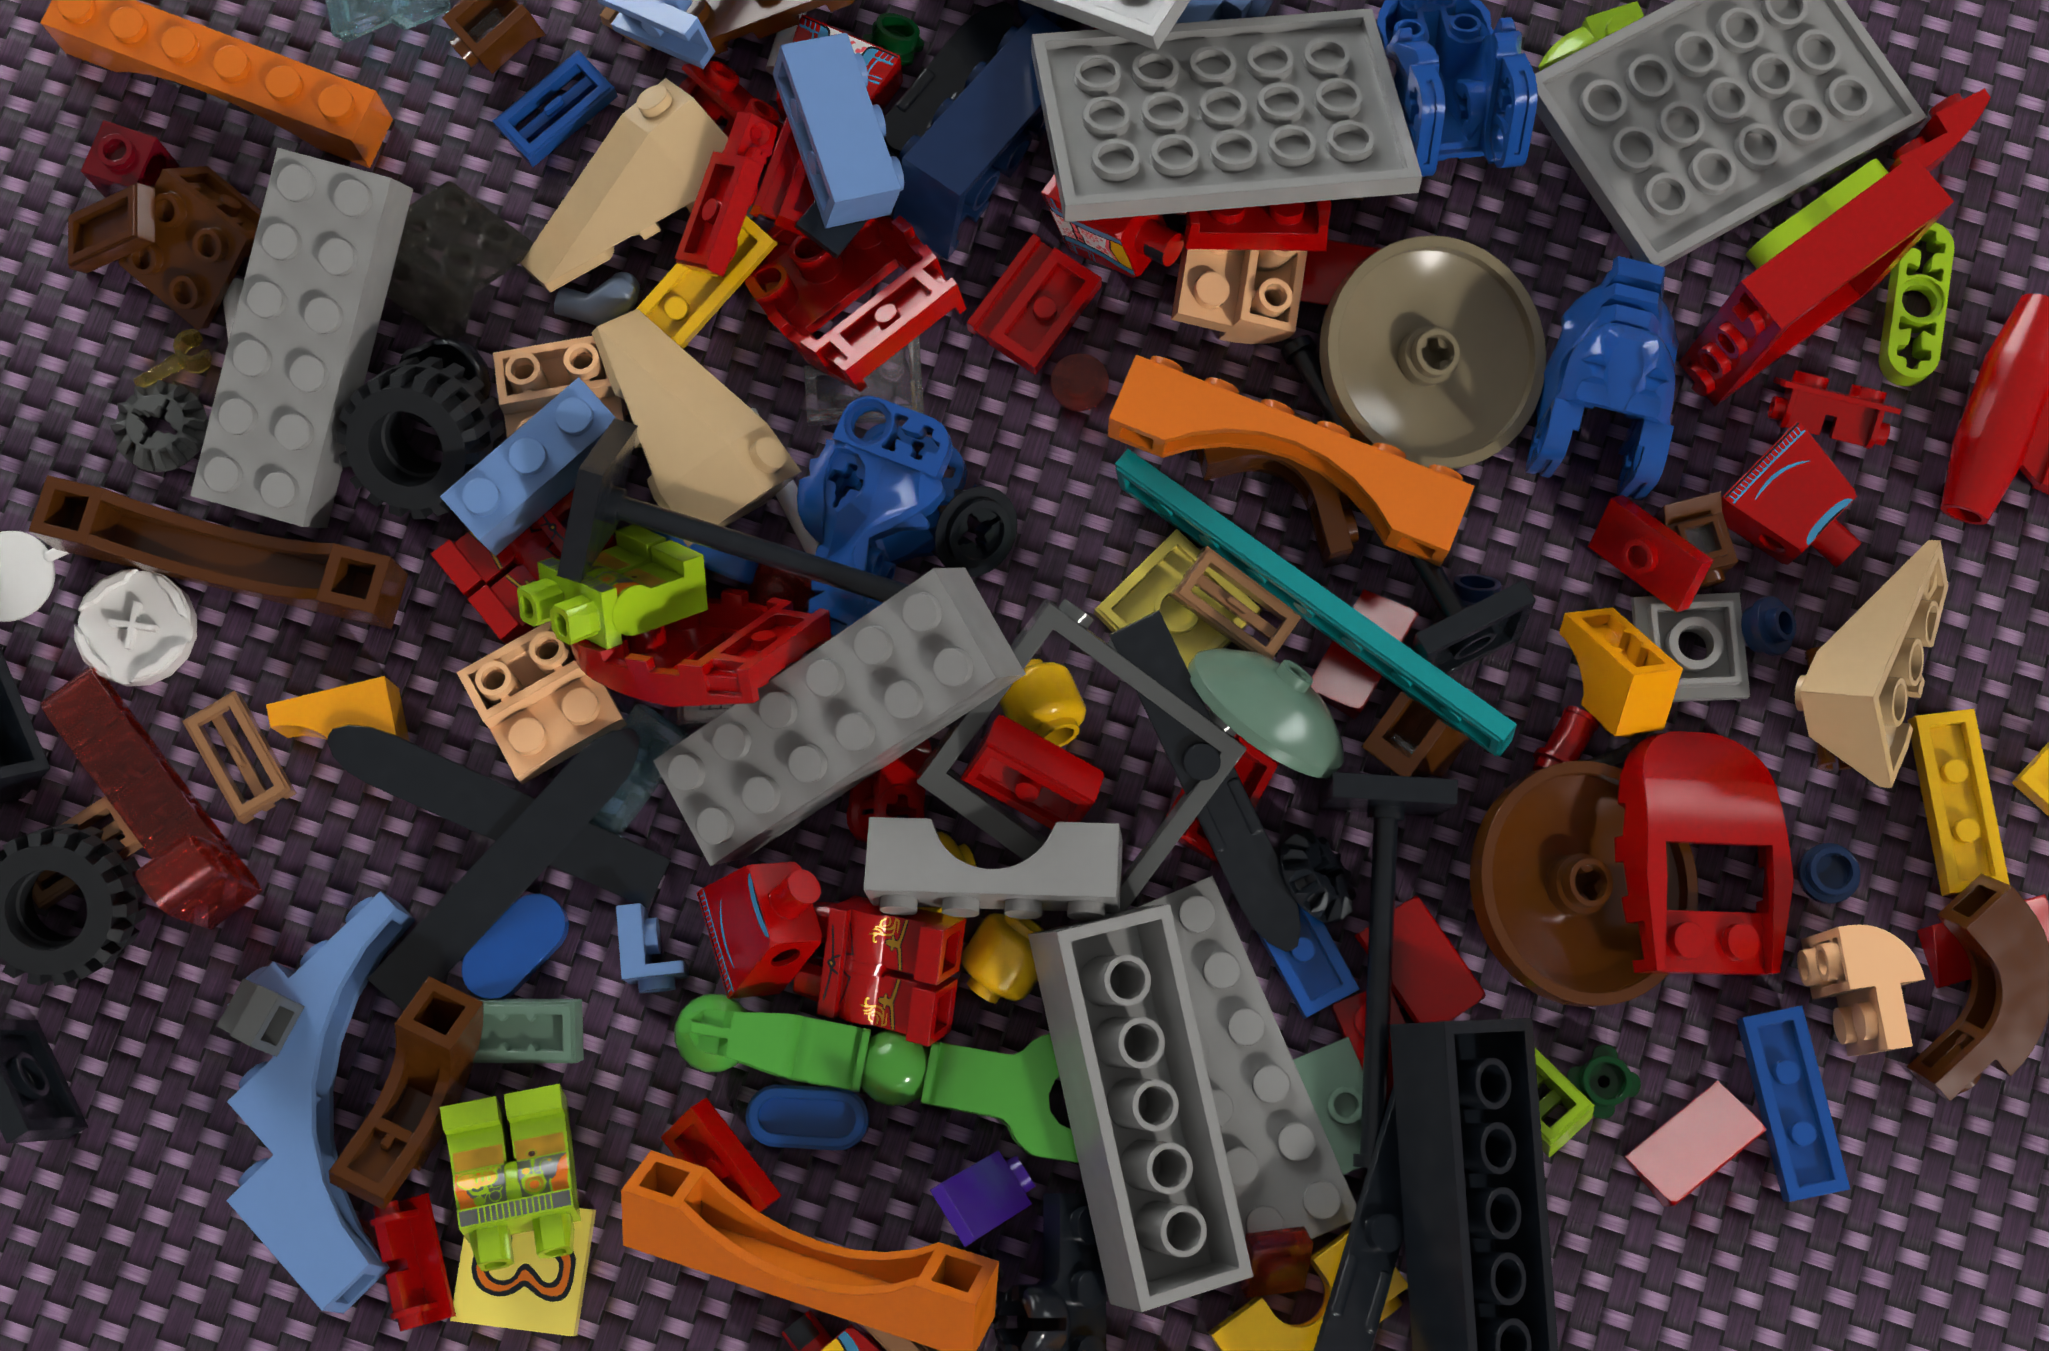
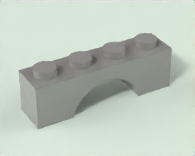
M869 817L864 892L873 906H880L881 912L890 915H914L917 913V907L942 908L943 914L953 917H975L979 915L980 909H1004L1006 916L1017 919L1040 918L1042 911H1067V917L1080 921L1104 919L1105 912L1120 913L1123 843L1119 823L1056 822L1043 846L1025 861L1006 868L985 869L969 865L953 856L940 841L932 819Z

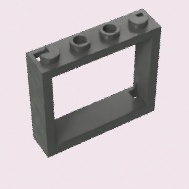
M1046 598L1010 646L1023 669L1054 629L1220 751L1221 763L1216 775L1208 780H1198L1187 796L1185 793L1121 877L1120 911L1127 910L1247 748L1234 737L1237 733L1227 726L1211 709H1209L1208 713L1212 722L1121 656L1111 639L1106 643L1088 628L1094 619L1066 598H1064L1059 607ZM1010 684L954 721L917 771L916 781L1020 858L1026 860L1043 846L1047 838L983 791L961 780V775L951 769L959 755L1012 684Z

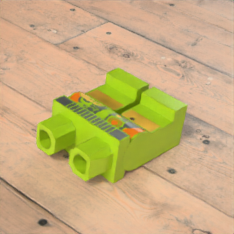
M632 524L615 530L617 546L601 551L581 583L557 576L560 560L552 557L537 562L539 580L517 589L520 617L523 622L533 627L551 621V628L556 638L568 645L587 639L608 650L622 644L621 634L626 636L639 635L708 610L704 556L672 540L666 541L665 537L648 529Z
M560 1083L504 1094L506 1115L496 1096L439 1107L443 1131L447 1137L454 1195L458 1210L459 1230L470 1243L476 1263L481 1271L486 1272L513 1265L514 1256L511 1235L534 1231L536 1253L540 1259H550L573 1253V1222L581 1221L577 1195L568 1100ZM506 1116L510 1124L513 1154L515 1161L511 1160Z

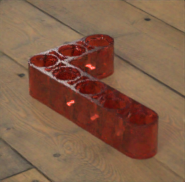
M89 666L41 701V708L152 858L151 861L135 872L138 882L144 891L169 916L212 930L260 894L262 888L107 679L95 672L97 670L93 666Z

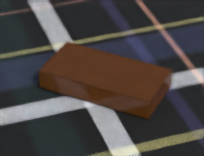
M135 183L68 216L69 269L87 274L154 244L155 188Z

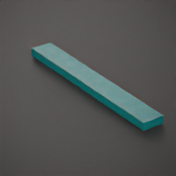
M1127 448L1115 463L1119 487L1203 548L1206 546L1210 547L1284 602L1302 619L1495 757L1497 755L1500 757L1513 741L1517 725L1515 722Z

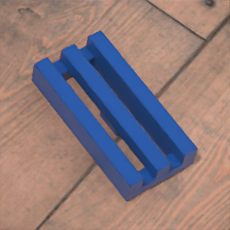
M577 50L492 122L498 132L509 140L514 149L520 152L533 168L616 99L618 95L607 79ZM583 72L584 78L562 96L559 95L544 107L542 113L519 132L515 129L518 124Z

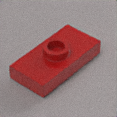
M1624 495L1610 499L1588 545L1590 549L1676 612L1689 609L1714 561Z

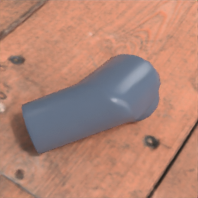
M619 272L615 273L590 294L561 287L555 298L554 313L599 326L626 314L636 305L640 284L632 274Z

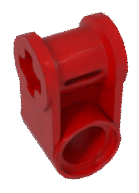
M928 739L850 790L849 806L846 812L847 824L857 840L867 844L869 817L897 818V816L908 815V818H924L926 789L917 783L916 773L932 752ZM863 810H874L873 814L862 815Z

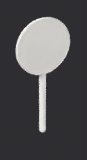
M0 532V622L23 619L33 614L46 602L55 582L54 560L69 554L68 552L54 548L48 550L40 540L24 532Z

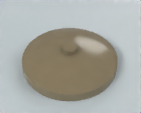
M1430 235L1412 237L1392 243L1365 258L1346 275L1333 294L1325 312L1321 327L1319 358L1321 374L1329 400L1344 426L1356 440L1371 446L1374 443L1389 444L1403 451L1407 456L1406 459L1428 468L1430 465L1436 464L1454 470L1473 465L1498 453L1510 444L1528 423L1537 406L1544 384L1546 346L1541 320L1536 307L1520 280L1505 264L1486 250L1469 242L1446 236Z

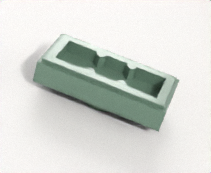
M478 999L483 1002L484 1017L482 1035L473 1063H578L584 1060L582 999Z
M1346 1037L1293 1059L1343 1175L1361 1168L1353 1166V1154H1360L1363 1069L1349 1037Z

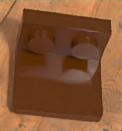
M208 166L163 169L154 186L155 243L120 258L119 265L195 329H206L212 322L244 257H250L252 248L249 244L254 242L262 210Z

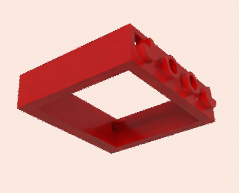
M1914 154L1738 284L1679 361L1681 367L1695 382L1691 387L1695 393L1703 397L1706 396L1716 407L1871 292L1952 205L1954 200Z

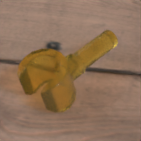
M194 329L184 330L179 333L173 343L175 353L165 358V361L133 378L135 385L139 387L153 385L158 379L162 380L182 369L190 373L205 372L212 362V355L209 349L202 350L196 355H186L188 350L202 343L201 333Z

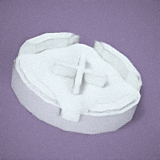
M138 569L120 570L100 579L83 597L78 611L81 612L78 618V627L74 625V640L82 660L101 677L127 687L152 685L172 676L188 659L197 638V614L189 595L167 576L156 572L139 571Z

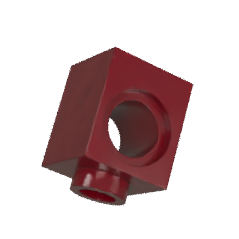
M103 120L81 172L106 198L135 183H141L154 188L163 169L178 168L179 164L157 137Z

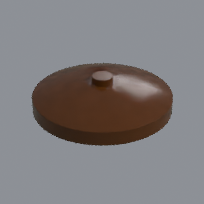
M1570 761L1535 770L1513 782L1498 796L1485 814L1474 841L1470 862V891L1474 912L1483 937L1497 960L1512 977L1537 995L1550 1001L1577 1007L1605 1006L1632 1000L1651 990L1668 975L1663 973H1634L1632 960L1644 959L1638 924H1627L1625 922L1621 898L1628 896L1624 864L1615 863L1614 837L1623 836L1625 809L1617 804L1622 769L1594 761ZM1666 843L1668 875L1667 910L1697 911L1698 879L1690 844Z

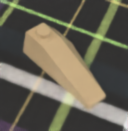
M667 78L658 85L647 88L639 95L636 103L622 113L520 264L551 293L610 260L614 253V246L627 238L640 234L646 240L661 231L658 221L685 206L691 213L713 151L722 153L728 137L691 95Z
M635 309L601 324L591 332L614 394L625 400L633 424L638 425L634 448H643L652 472L647 482L654 500L660 507L725 527L766 504L802 472L768 423L640 310ZM683 540L688 547L694 544L692 542Z
M1928 540L1816 652L1807 674L1801 675L1796 683L1795 705L1798 711L1804 712L1809 737L1879 787L1892 788L1909 747L1913 728L1910 723L1902 722L1905 717L1908 698H1921L1925 683L1922 676L1924 664L1923 647L1934 646L1948 590L1941 540Z

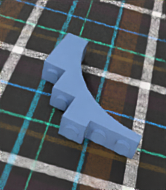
M381 891L374 897H368L356 904L347 914L346 924L329 940H323L315 944L303 955L300 961L301 967L296 972L273 961L268 967H261L245 978L286 996L305 1007L278 1056H273L271 1060L261 1062L251 1068L240 1080V1089L227 1101L270 1150L273 1156L270 1159L264 1158L249 1167L238 1181L240 1187L226 1201L321 1311L342 1314L390 1269L386 1262L382 1263L381 1254L364 1232L347 1192L331 1184L329 1179V1170L338 1159L334 1141L333 1091L341 1045L358 999L369 982L367 979L376 970L384 955L415 921L414 917L399 902Z

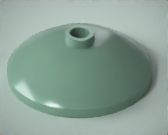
M1226 648L1200 651L1189 663L1187 669L1191 676L1190 681L1202 700L1227 726L1252 746L1277 762L1316 778H1330L1333 772H1337L1344 763L1342 739L1328 706L1315 690L1310 687L1313 683L1312 677L1302 667L1290 660H1283L1280 664L1256 652Z

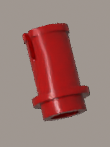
M1576 706L1565 707L1562 717L1545 747H1539L1535 750L1533 757L1536 762L1533 770L1563 762L1578 761L1593 733L1599 728V721Z

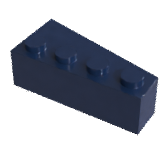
M1036 11L1021 28L1012 26L1006 32L993 59L988 64L981 61L975 66L966 80L963 92L955 100L950 97L944 100L933 116L931 127L922 137L917 134L913 135L906 142L898 156L904 174V189L900 191L895 203L893 219L895 220L898 216H902L913 226L915 234L924 245L927 244L931 250L946 260L949 259L959 245L957 234L960 224L966 217L976 223L989 206L988 198L998 183L1000 172L1010 178L1022 163V159L1032 141L1030 133L1032 132L1036 136L1041 137L1046 131L1031 54L1032 34L1066 31Z

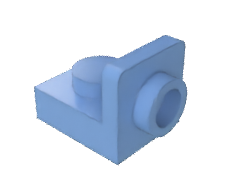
M641 903L616 906L622 980L628 984H638L639 993L675 990V979L689 978V967L681 960L652 963V955L661 954V932L658 918H649L648 910Z

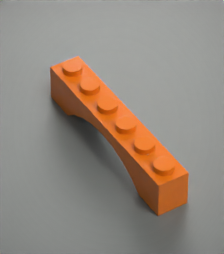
M52 0L40 22L66 54L114 72L151 75L203 91L272 122L322 151L367 168L371 167L393 121L376 90L136 0Z
M1135 355L1109 416L1107 437L1161 458L1189 450L1231 447L1260 450L1291 459L1319 473L1344 492L1369 519L1384 545L1439 567L1441 566L1450 551L1475 487L1462 481L1463 477L1457 471L1436 464L1430 465L1428 468L1406 459L1407 456L1403 451L1389 444L1374 443L1371 446L1350 438L1348 430L1332 422L1318 421L1317 424L1306 421L1294 416V411L1281 402L1263 399L1260 403L1240 395L1239 390L1234 385L1222 379L1209 377L1203 381L1185 374L1179 364L1165 357L1152 356L1149 360Z
M652 1150L621 1189L623 1246L940 1351H977L995 1317L999 1261L941 1242L917 1249L891 1252L854 1250L821 1242L788 1229L766 1215L759 1213L730 1191L708 1168Z

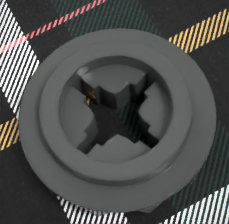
M158 379L156 384L146 387L134 386V394L125 402L117 403L119 413L116 423L110 425L115 434L116 448L136 467L151 472L171 471L188 463L201 449L208 426L207 415L200 400L182 384H170ZM164 412H167L165 420L171 424V427L177 434L173 435L169 432L165 434L156 431L149 438L151 430L145 425V422L142 420L143 417L149 418L152 416L160 418Z

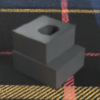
M243 978L219 1020L217 1027L230 1033L231 1037L244 1044L277 1057L305 1006Z

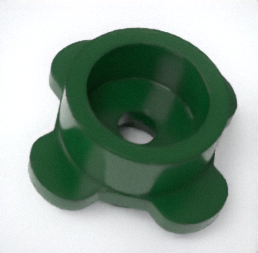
M895 13L879 15L872 25V33L865 34L862 37V40L900 55L901 66L912 65L914 60L913 54L921 52L924 47V41L919 37L920 30L918 26L909 18Z
M1610 1045L1595 1047L1592 1051L1591 1059L1581 1067L1570 1068L1566 1075V1078L1595 1105L1592 1116L1598 1119L1610 1118L1615 1112V1106L1623 1102L1627 1097L1636 1096L1641 1087L1639 1076L1631 1072L1628 1066L1618 1059L1616 1049ZM1600 1076L1608 1078L1609 1084L1607 1087L1602 1088L1599 1086L1598 1079Z

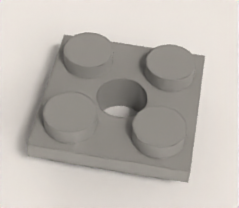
M1740 592L1696 594L1689 609L1680 612L1674 611L1655 596L1633 597L1631 599L1633 625L1683 668L1673 702L1748 699L1750 697L1745 640L1741 628ZM1692 632L1704 640L1706 645V656L1704 659L1692 660L1681 652L1678 644L1681 633Z

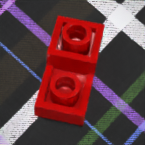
M1984 88L1964 99L1960 93H1956L1936 104L1928 112L1931 119L1916 136L1917 138L1906 143L1892 154L1895 162L1887 171H1892L1913 154L1929 173L1935 169L1969 132L1983 113L1991 98L1986 89Z

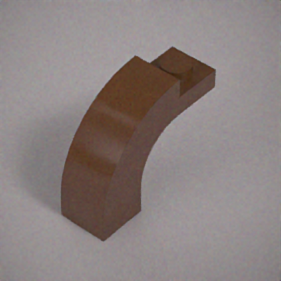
M1294 412V416L1312 422L1306 417ZM1231 447L1195 450L1204 481L1253 471L1276 476L1288 483L1299 494L1307 508L1323 567L1328 568L1347 563L1353 550V543L1359 541V535L1352 510L1350 508L1342 509V505L1354 502L1322 475L1291 459L1260 450Z
M1982 873L1937 914L1938 918L1956 937L1967 953L1972 973V984L1968 1001L1956 1021L1907 1066L1908 1070L1922 1085L1949 1101L1958 1094L1971 1089L1979 1081L1982 1072L1989 1065L2012 1076L2033 1051L2049 1015V942L2044 929L2035 913L2013 886Z
M428 976L395 1022L396 1050L390 1073L372 1110L329 1170L331 1184L385 1210L413 1168L418 1171L421 1170L443 1133L439 1107L458 1103L472 1070L473 1059L478 1051L482 1035L484 1017L482 1001Z

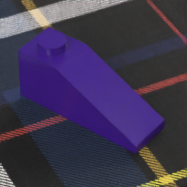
M998 1150L938 1184L930 1191L963 1246L966 1247L1030 1206L1032 1203L1025 1193L1036 1186L1017 1155L1005 1161Z

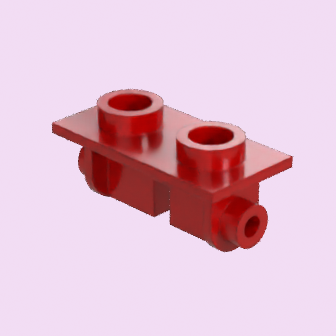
M709 61L704 69L692 64L683 65L681 69L689 77L680 84L679 88L691 95L718 126L724 118L729 121L723 130L728 138L737 113L745 112L759 116L777 126L775 141L778 140L783 124L778 121L779 114L768 103L754 98L739 84V76L730 67L718 61ZM771 156L766 158V163L771 158Z
M1795 370L1792 381L1774 377L1773 382L1786 387L1783 398L1778 396L1772 398L1768 410V418L1777 420V426L1781 428H1790L1798 420L1809 433L1820 436L1825 416H1834L1829 438L1871 449L1874 444L1884 446L1889 437L1890 424L1882 422L1885 411L1900 415L1902 409L1884 403L1887 392L1852 384L1848 395L1828 390L1829 378Z
M429 1193L399 1202L398 1200L390 1201L385 1210L373 1206L375 1219L369 1220L370 1227H375L382 1263L386 1262L390 1267L387 1271L388 1274L385 1275L393 1313L389 1314L390 1319H397L401 1332L456 1316Z

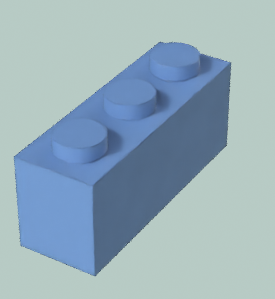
M848 33L780 45L773 77L825 229L891 215L899 193L904 189V174L899 159L896 156L890 157L884 140L886 136V123L883 112L878 104L872 105L866 88L868 85L866 63L860 53H854Z
M578 377L440 497L474 536L496 556L575 488L578 468L616 417Z

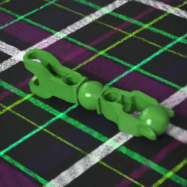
M705 994L691 1000L681 1010L675 1023L674 1042L680 1056L691 1067L703 1072H722L739 1063L792 1081L841 1088L859 1093L862 1087L874 1101L886 1106H905L921 1098L920 1104L1000 1120L1007 1127L1012 1140L1027 1155L1079 1163L1071 1129L1059 1124L1050 1111L1049 1093L1055 1080L1059 1077L1050 1033L1033 1040L1022 1051L1015 1054H1003L935 1042L927 1047L906 1041V1034L888 1029L879 1031L871 1036V1029L796 1014L747 1012L737 1000L728 999L723 994Z

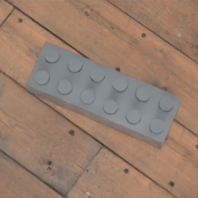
M277 148L190 496L301 527L328 528L343 469L339 455L346 451L345 445L337 443V430L345 425L339 419L342 408L352 402L349 397L359 387L363 386L413 188L390 177Z
M933 568L771 679L765 686L758 688V701L755 703L733 705L653 760L709 865L714 866L747 858L1014 683L1026 675L966 568Z
M1170 904L1136 907L1120 911V913L1107 914L1104 919L1079 921L1028 934L1110 1304L1144 1312L1254 1277Z

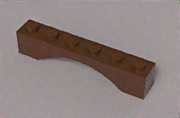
M49 475L46 477L29 528L30 533L56 550L148 572L153 571L181 580L391 630L408 577V573L390 556L335 543L290 540L234 529L168 511L104 488Z

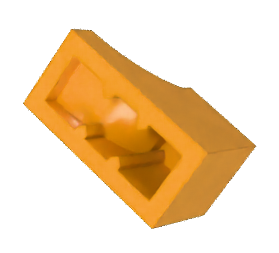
M1613 607L1564 613L1559 634L1572 649L1580 668L1584 692L1581 705L1601 723L1606 731L1614 736L1630 737L1637 733L1664 730L1683 668Z
M385 676L266 704L270 728L286 738L309 736L327 740L332 729L347 725L373 727L410 742L399 687Z

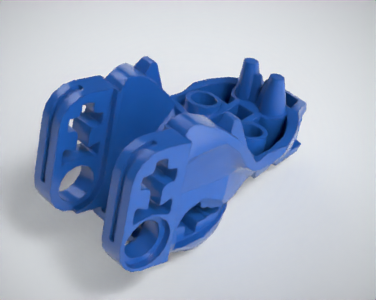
M1384 0L1378 13L1377 27L1386 57L1396 64L1397 71L1394 83L1422 177L1433 176L1436 172L1438 161L1456 157L1462 159L1485 156L1488 164L1494 163L1497 168L1523 166L1526 163L1537 109L1538 90L1533 68L1526 54L1521 53L1522 34L1519 30H1516L1512 17L1500 18L1493 30L1491 27L1490 11L1480 0Z
M1618 256L1613 259L1612 270L1607 272L1601 284L1576 299L1561 317L1562 331L1546 365L1542 392L1535 408L1537 425L1533 430L1525 468L1526 473L1532 475L1540 473L1541 477L1550 478L1565 457L1573 430L1579 431L1584 408L1593 409L1595 406L1624 413L1625 418L1633 419L1622 445L1618 449V454L1624 456L1617 484V495H1624L1625 497L1630 495L1632 499L1642 501L1657 485L1664 470L1674 426H1671L1670 417L1676 387L1675 360L1679 346L1673 316L1663 301L1665 267Z
M859 397L849 403L842 413L832 436L833 440L826 439V445L820 456L810 459V476L799 480L797 492L798 514L804 528L819 544L815 556L893 580L896 564L916 557L935 556L931 552L935 547V541L929 529L937 525L940 516L937 507L947 505L954 498V489L963 490L968 475L967 466L958 450L953 447L947 430L936 419L879 397ZM874 411L885 416L886 423L873 426L865 433L863 438L859 439L855 436V423L861 415ZM899 420L906 421L902 427L899 426ZM927 432H932V438L926 436ZM896 439L895 450H887ZM916 446L923 447L918 453L921 460L916 459ZM948 465L954 472L951 479L943 477ZM811 580V590L817 596L809 599V613H814L819 608L829 610L831 638L883 603Z

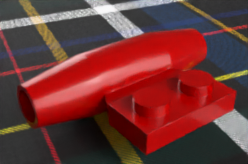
M2030 293L2020 297L1985 355L1953 439L1941 502V511L1961 522L1975 525L1987 524L2019 469L2032 483V488L2049 495V296Z

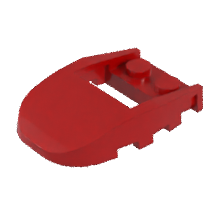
M1331 200L1176 214L1186 215L1187 218L1183 240L1185 249L1327 251Z
M888 216L869 219L837 259L812 240L775 225L766 233L777 245L744 281L754 299L767 314V319L795 347L810 366L859 392L867 388L863 380L865 377L930 328L952 309L959 314L967 309L956 281L953 277L949 280L945 278L936 255L927 244L924 245L915 234L913 226L902 216H898L895 220ZM899 266L906 271L817 340L812 335Z
M727 588L721 592V599L707 598L708 610L639 635L626 636L621 634L622 644L606 650L587 639L570 646L575 661L587 676L614 691L633 698L669 707L755 703L759 700L758 688L765 686L770 678L790 663L800 660L803 654L810 648H818L831 639L829 610L819 608L814 613L793 611V601L776 597L769 599L767 606L750 603L748 591Z
M1672 731L1655 734L1643 739L1628 754L1620 774L1617 804L1625 809L1623 836L1614 837L1615 863L1624 864L1628 896L1621 897L1625 922L1627 924H1638L1644 959L1632 960L1634 973L1753 976L1780 973L1794 877L1785 818L1772 775L1753 752L1740 743L1718 734ZM1666 843L1758 846L1759 868H1764L1763 900L1756 902V913L1667 910L1668 875Z

